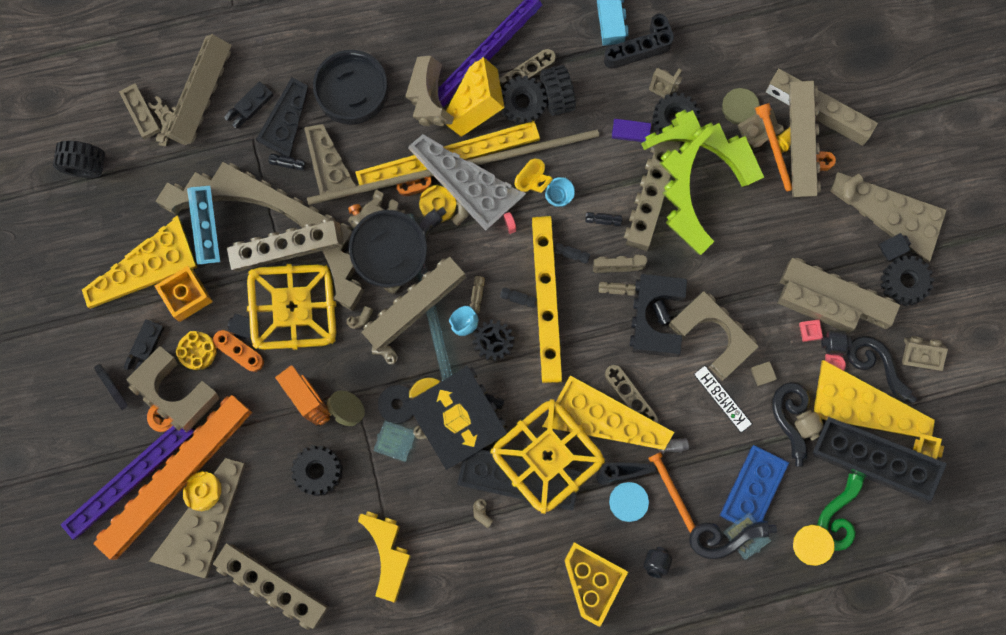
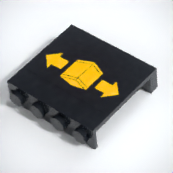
M464 365L463 369L416 397H410L405 400L446 470L507 434L505 421L502 417L498 419L495 413L498 411L492 400L488 402L485 396L488 392L483 384L478 385L475 379L478 375L473 367L468 368L467 365Z

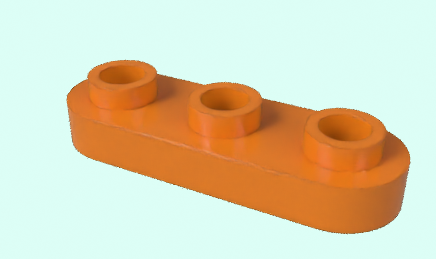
M221 330L214 335V345L247 370L257 372L262 369L264 365L263 357L231 333ZM221 337H225V341L223 343H220ZM240 347V352L236 354L235 349ZM252 358L256 359L254 364H250Z

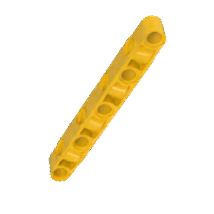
M551 216L532 217L542 383L562 382ZM540 240H546L548 242V245L542 247L538 244V242ZM544 276H547L550 278L551 281L547 284H544L540 281V279ZM546 313H550L553 316V319L551 321H545L543 319V315ZM553 351L556 356L553 359H548L545 357V353Z

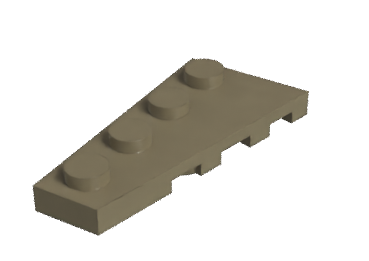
M324 125L304 127L320 195L355 187L356 185L353 183Z

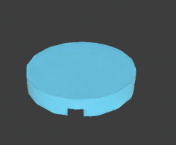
M626 482L614 488L610 494L609 505L615 517L621 521L632 522L644 516L648 510L649 500L647 493L641 486L636 483Z

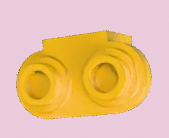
M534 158L516 176L515 187L523 192L533 190L542 193L553 178L542 175L545 165L542 160ZM545 181V183L539 187L538 184L540 182Z

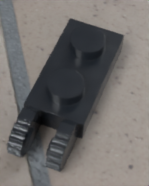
M259 81L234 108L227 112L224 118L230 121L240 113L241 115L232 124L234 128L238 129L273 97V93Z
M145 319L129 353L130 355L126 359L124 369L129 370L137 357L140 360L137 363L136 370L154 352L165 328L164 326Z

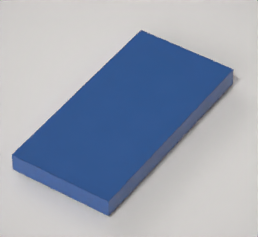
M752 445L719 516L736 525L746 518H749L753 523L763 521L789 462Z

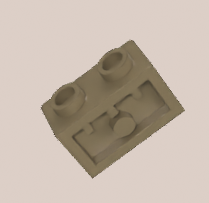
M657 68L653 74L649 90L663 98L667 94L671 96L680 87L682 70L678 69L676 74L672 76L668 71Z
M772 109L769 116L777 136L780 132L784 131V128L777 123ZM755 114L738 124L741 136H746L750 147H760L769 140L763 119L759 115Z
M917 336L904 339L906 347L902 359L903 365L943 371L948 348L942 344V341L936 339L924 341L923 338Z

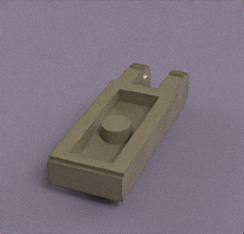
M635 255L633 258L619 256L616 259L599 257L594 259L593 272L641 271L646 267L647 258L644 255Z

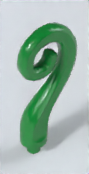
M855 473L849 474L845 490L821 512L818 520L819 526L828 531L829 521L833 514L854 500L860 493L864 477ZM844 518L834 520L831 525L833 532H837L841 527L847 531L844 539H833L834 551L847 549L855 539L854 526Z

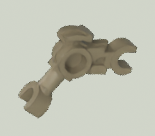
M156 96L158 104L153 106L149 102L148 106L155 112L163 126L161 133H158L156 137V142H159V146L167 147L168 137L164 135L174 112L169 111L170 109L167 105L163 106L162 100Z

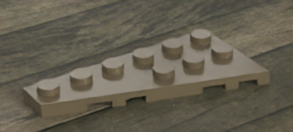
M839 172L836 174L830 192L848 205L851 204L860 211V214L874 221L873 223L891 237L902 233L903 236L906 235L911 243L909 246L910 251L920 255L926 263L930 262L946 213L945 209L865 181L856 186L855 198L853 201L848 202L843 197V184L852 177Z
M227 458L224 459L213 474L221 483L222 492L217 503L209 510L202 512L189 507L149 560L150 562L206 579L208 577L246 464Z

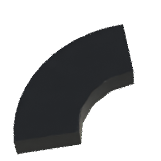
M101 364L96 365L94 369L121 410L128 407L124 397Z

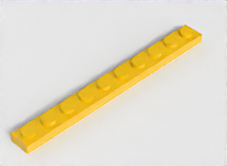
M535 121L444 146L443 148L452 153H457L464 160H470L539 141L540 137ZM413 155L356 171L359 185L427 170V168Z

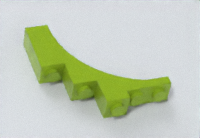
M686 110L675 114L677 118L672 120L673 125L663 128V133L659 135L652 133L645 137L646 141L641 143L643 149L646 150L658 143L668 141H688L690 143L695 138L693 134L700 128L694 111L692 110L687 113ZM711 122L702 127L708 126L713 133L700 146L710 150L724 160L736 175L741 187L764 178L746 136L739 138L737 135L727 141L719 123L713 126Z
M708 126L700 127L693 134L695 138L690 143L686 141L680 147V153L675 149L671 152L667 150L661 156L662 161L659 163L676 179L674 182L670 180L664 186L665 191L662 193L678 208L677 211L673 210L667 216L668 221L666 224L699 255H702L714 240L705 232L695 215L689 185L695 155L700 145L713 133Z

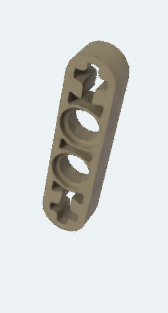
M550 49L542 50L499 78L500 85L502 87L505 86L507 80H511L515 74L521 75L522 78L528 76L529 79L537 77L541 74V70L551 68L555 64V53ZM544 56L550 57V61H544ZM533 64L537 66V70L529 72L527 67Z
M617 365L609 366L605 371V378L625 406L634 410L632 402L634 400L641 401L642 409L636 412L641 414L647 409L648 412L645 415L648 418L652 417L653 421L658 423L656 414L623 370ZM610 370L618 371L617 377L619 380L624 378V381L620 382L618 386H615L617 380L614 377H609ZM624 384L631 388V392L628 395H623L620 392V387Z

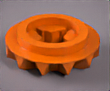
M153 405L147 414L148 424L155 431L166 432L172 427V420L168 418L162 422V419L156 416L159 415L156 412L158 408Z

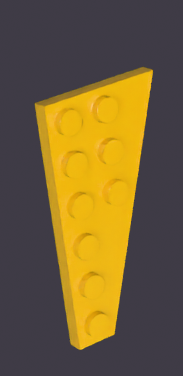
M178 215L168 225L161 227L154 236L147 238L128 253L121 262L110 267L111 269L107 273L99 276L82 289L88 308H94L159 283L186 266H189L191 269L197 268Z
M822 360L814 412H817L822 420H827L828 417L854 426L919 438L921 434L932 436L934 419Z
M572 376L567 380L556 401L566 410L578 426L581 425L584 428L583 431L588 436L665 450L674 434L673 431ZM554 410L552 429L572 432V429ZM547 417V419H546V421L544 422V424H543L542 427H546V428H547V426H548V417Z

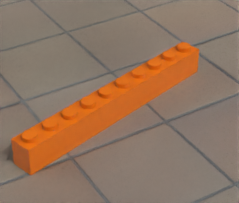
M227 396L220 403L221 407L209 414L207 417L208 421L203 426L201 425L193 432L194 436L189 441L186 440L179 448L180 451L166 461L167 465L162 470H158L152 476L153 480L138 491L139 495L124 506L125 510L111 520V525L97 535V540L93 544L110 560H117L183 489L188 483V479L207 463L253 413L235 396Z

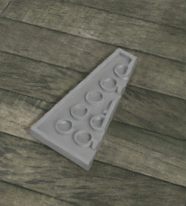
M423 134L408 147L485 231L526 195L525 192L516 190L511 187V184L502 182L495 175L470 161L462 159L457 153L448 151L443 148V145Z

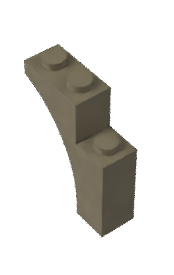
M432 56L417 57L406 93V98L416 106L413 117L419 121V124L427 127L430 125L444 126V124H452L454 119L440 104L438 80L442 64Z

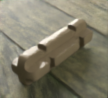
M475 276V286H473L471 296L472 303L470 307L476 313L480 312L479 304H481L482 286H484L485 278L481 276Z
M599 283L600 293L636 294L635 284H628L627 286L623 283Z

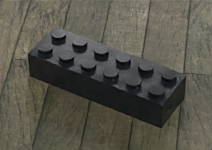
M831 417L827 418L813 451L814 457L930 505L947 463Z

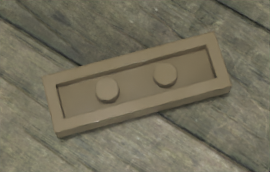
M136 83L119 91L144 140L161 132Z

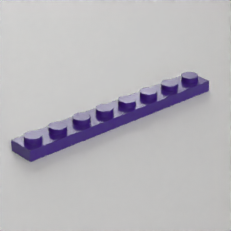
M524 0L438 88V97L442 107L448 104L454 97L469 67L483 57L489 61L525 25L528 19L542 6L540 0Z
M172 426L61 524V527L72 540H76L179 449L182 443L189 440L194 435V430L191 428L186 433L184 430L178 431Z

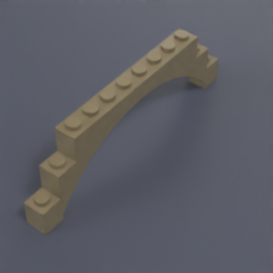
M222 162L213 178L204 173L200 175L195 172L185 189L176 183L174 186L167 183L155 201L160 207L177 215L179 211L189 208L188 188L210 186L212 202L240 201L268 207L287 216L302 228L306 224H322L321 221L325 219L336 221L327 214L325 216L319 214L320 211L313 206H309V208L304 206L303 202L296 197L293 199L289 198L283 190H274L268 182L256 180L253 174L247 171L245 173L239 171L240 168L232 163L228 165ZM342 223L340 227L344 245L323 250V253L334 279L336 290L334 300L336 303L353 311L364 291L359 282L353 279L350 281L355 269L352 266L349 251L346 253L345 251L349 246L352 228ZM322 231L318 234V240L323 238Z

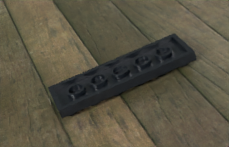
M479 450L462 461L458 486L528 501L521 491L511 484L512 481L495 462L490 451ZM501 455L518 477L531 467L525 459ZM568 468L563 469L572 481L581 474V471ZM533 471L523 480V483L541 503L543 481ZM559 473L548 482L547 503L568 486V483ZM577 492L571 493L556 507L573 511Z

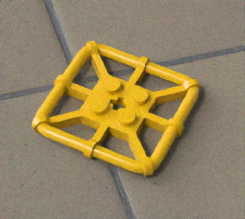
M287 264V266L260 267L254 270L251 269L248 272L249 306H247V312H249L250 334L253 347L264 350L283 348L297 350L298 347L325 346L336 341V301H334L332 275L327 265L292 266V264ZM320 272L307 287H293L292 273ZM287 274L288 288H274L259 275ZM325 277L326 302L311 303L310 291ZM255 280L271 293L272 305L258 306L256 304ZM291 302L298 307L294 308L293 312L286 308ZM327 308L329 333L312 320V309ZM273 311V324L259 338L257 312ZM296 326H310L323 338L297 340ZM277 327H291L292 340L264 342Z
M554 399L541 404L524 420H519L512 430L497 441L490 453L493 455L495 462L510 478L511 484L517 487L531 505L538 511H541V514H546V512L554 509L571 493H576L579 490L578 487L601 468L602 464L605 463V458H603L601 451L584 433V428L581 425L578 426L559 403L555 402ZM549 409L547 430L536 438L527 426ZM554 410L572 429V432L562 441L552 431ZM522 431L532 441L523 451L502 449ZM577 435L594 457L573 455L565 444ZM544 451H551L553 453L551 461L548 459L543 460ZM501 455L522 456L531 467L518 477ZM572 461L594 463L574 481L563 470ZM533 471L543 481L541 503L523 483V480ZM559 473L568 483V486L547 503L548 482Z

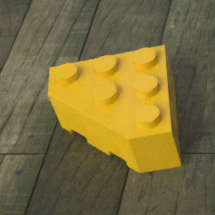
M484 57L469 67L446 110L447 113L454 117L452 124H447V126L461 137L504 109L498 69Z
M573 543L564 562L581 617L600 627L628 571Z

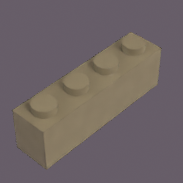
M790 281L784 286L777 302L815 320L820 319V322L839 330H844L848 334L855 330L862 313L859 310Z

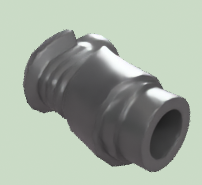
M687 438L670 439L665 450H658L662 454L664 452L682 453V451L689 449Z

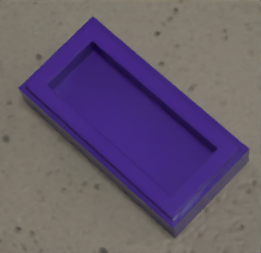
M614 119L612 138L645 142V137L650 135L651 123Z

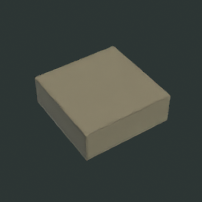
M770 361L750 368L757 387L777 380Z

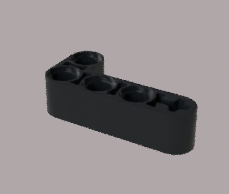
M660 13L655 14L652 17L649 28L651 34L608 47L604 55L605 66L613 69L668 52L671 49L674 35L667 17ZM659 23L662 27H657L655 24ZM665 39L668 43H663L661 40ZM643 45H649L651 48L647 49ZM632 50L634 53L628 54L626 51Z

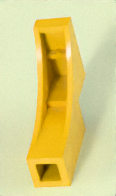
M367 511L366 515L360 514L358 522L370 532L379 550L381 575L375 596L396 602L411 555L407 554L408 550L396 547V550H393L400 526L396 525L397 521L385 518V521L377 519V514Z

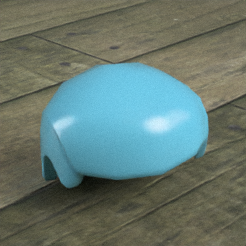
M555 178L545 188V198L554 207L567 205L575 195V187L567 178Z
M463 306L453 312L449 322L452 326L451 329L456 335L466 336L474 332L478 326L479 319L476 312L470 306Z

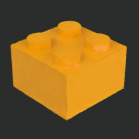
M189 266L155 285L172 316L179 322L213 302L196 273Z

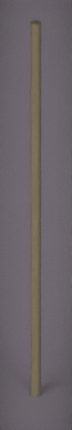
M598 130L588 131L466 161L481 165L599 137ZM427 169L308 197L307 201L309 205L434 175Z

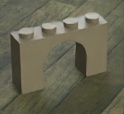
M703 291L670 322L669 327L677 335H682L683 339L700 323L714 322L719 324L727 333L728 346L725 352L709 368L723 381L759 346L756 344L757 341L753 336L747 335L743 331V327L739 322L733 321L729 317L730 314L725 308H720L715 303L716 300L711 294H706Z
M159 346L126 379L130 384L128 388L135 395L140 393L144 397L142 400L148 406L152 407L154 405L158 408L156 412L161 417L171 419V425L178 431L182 429L187 433L220 398L213 389L201 381L187 397L180 401L169 402L159 397L160 383L178 364L173 356Z

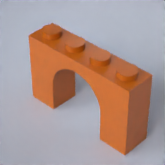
M291 365L275 377L303 417L316 426L318 424L323 425L330 420L329 416L331 415L326 404L304 375L301 376L295 367Z

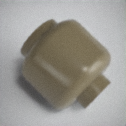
M811 410L798 415L795 421V426L800 435L805 439L810 438L811 441L820 437V432L824 428L818 413L811 412Z

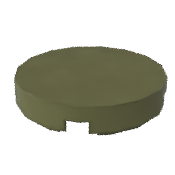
M738 88L727 93L721 108L725 118L731 123L738 125L755 115V108L760 105L758 98L753 92L748 89Z
M340 390L334 392L328 399V411L331 416L333 414L336 417L335 420L345 426H354L364 417V406L354 394Z

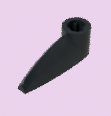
M630 462L607 463L597 472L596 478L601 485L607 486L616 480L634 478L656 470L655 465Z

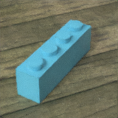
M597 0L603 46L625 42V37L628 36V26L624 25L626 10L625 8L622 9L621 4L624 3V0Z
M210 186L190 187L187 191L197 264L220 262Z

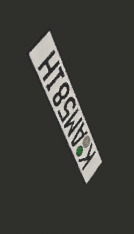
M706 365L693 374L740 433L753 425Z

